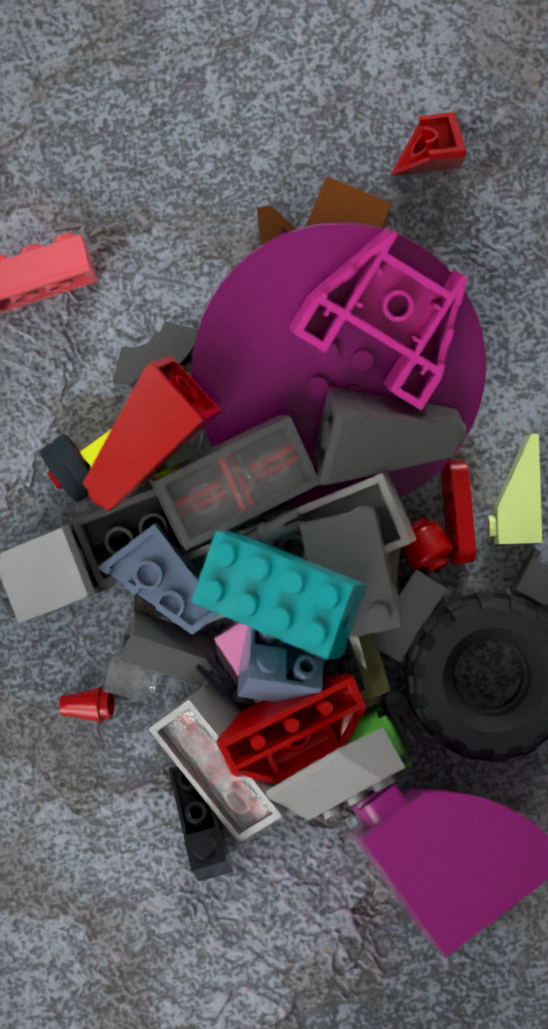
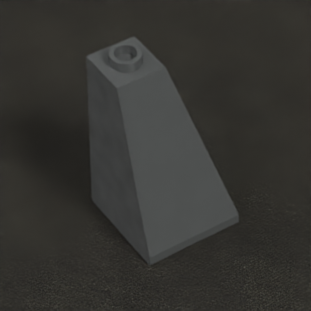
M329 386L313 450L319 484L330 485L454 457L457 444L461 445L464 441L466 424L463 423L456 408L426 403L423 409L420 410L404 399Z

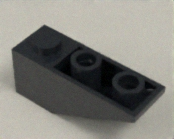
M178 766L168 768L192 873L198 881H203L233 872L221 820Z

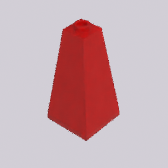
M172 355L150 362L144 368L82 483L89 490L88 496L99 507H104L107 511L120 505L222 411Z

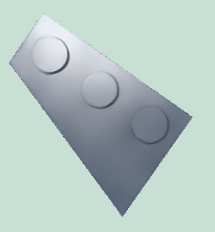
M158 523L153 524L97 567L105 574H110L123 583L125 588L135 595L138 594L156 607V610L192 635L219 615L191 603L199 577Z

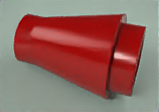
M103 687L70 695H61L59 700L61 716H71L103 723L105 719H112L114 715V694L112 690H105Z

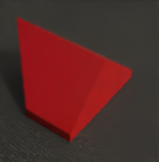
M455 113L419 116V123L390 176L460 168L466 157V148Z

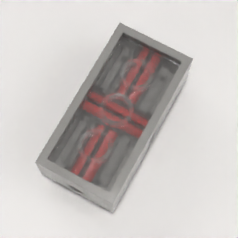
M207 682L170 709L149 728V731L239 843L281 818L289 809L270 800L265 793L279 783L231 775L215 741L240 714V711L232 701Z

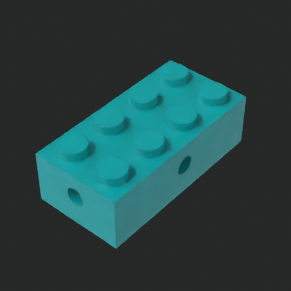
M216 531L191 603L325 659L342 657L367 584L234 531Z

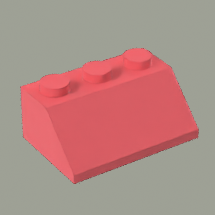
M66 233L54 238L55 243L44 247H41L40 244H32L20 249L21 254L7 258L6 255H0V313L98 282L88 246L83 236H75V233Z

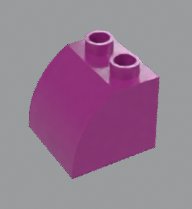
M395 783L376 793L372 789L368 792L369 797L351 806L360 822L349 829L348 832L423 937L445 957L449 956L548 880V835L527 818L504 805L485 798L443 789L422 787L405 788L400 791Z

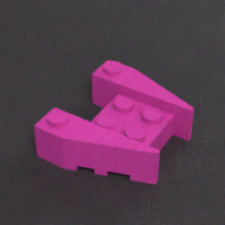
M386 227L308 294L289 328L295 335L326 353L343 323L347 320L402 353L383 384L390 392L422 410L442 379L448 346L449 344L451 345L454 333L453 326L458 307L462 302L468 277L454 270L444 287L436 284L387 253L398 234Z

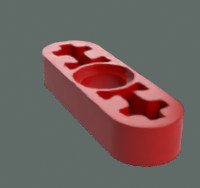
M463 459L450 460L441 469L446 535L453 545V551L449 558L454 565L473 563L476 558L469 470Z

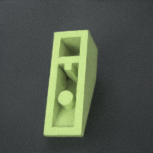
M530 434L525 437L493 506V515L487 516L488 537H494V544L542 543L539 434Z

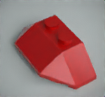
M352 674L323 676L320 693L277 702L263 700L241 711L215 742L231 775L279 783L347 745L360 716L364 714L367 707Z

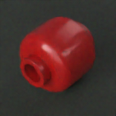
M426 518L412 523L411 527L417 540L400 548L411 568L418 571H423L427 568L429 573H435L449 564L446 558L453 551V545L441 525L436 521L428 522Z

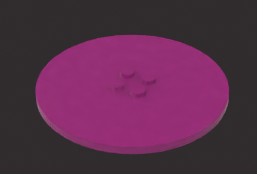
M351 222L320 223L301 227L281 234L256 248L234 266L221 281L201 317L192 354V378L222 410L204 427L213 447L280 414L291 417L317 474L313 450L329 386L402 399L390 392L383 384L402 353L347 320L343 323L326 353L295 335L289 328L308 294L381 233L384 228ZM397 233L398 236L387 253L441 287H444L452 274L450 270L430 251L415 241ZM464 290L462 302L458 307L453 326L454 333L451 345L449 344L444 361L445 368L442 379L426 403L458 409L463 423L466 424L465 441L474 424L483 397L486 378V350L477 313ZM457 444V448H456L455 454H456V452L458 451V449L461 447V445ZM453 457L388 471L399 497L401 498L428 482ZM379 474L330 485L320 484L283 503L298 508Z

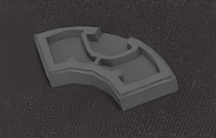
M165 321L159 334L149 343L136 348L121 347L113 382L131 385L134 380L141 376L144 368L150 362L171 355L181 365L194 348L197 329Z

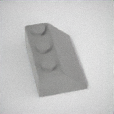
M381 728L337 749L267 790L265 793L270 800L308 820L322 813L327 820L345 810L342 802L347 800L349 805L352 806L370 796L367 791L368 788L372 787L376 793L395 783L392 775L405 767L384 728Z

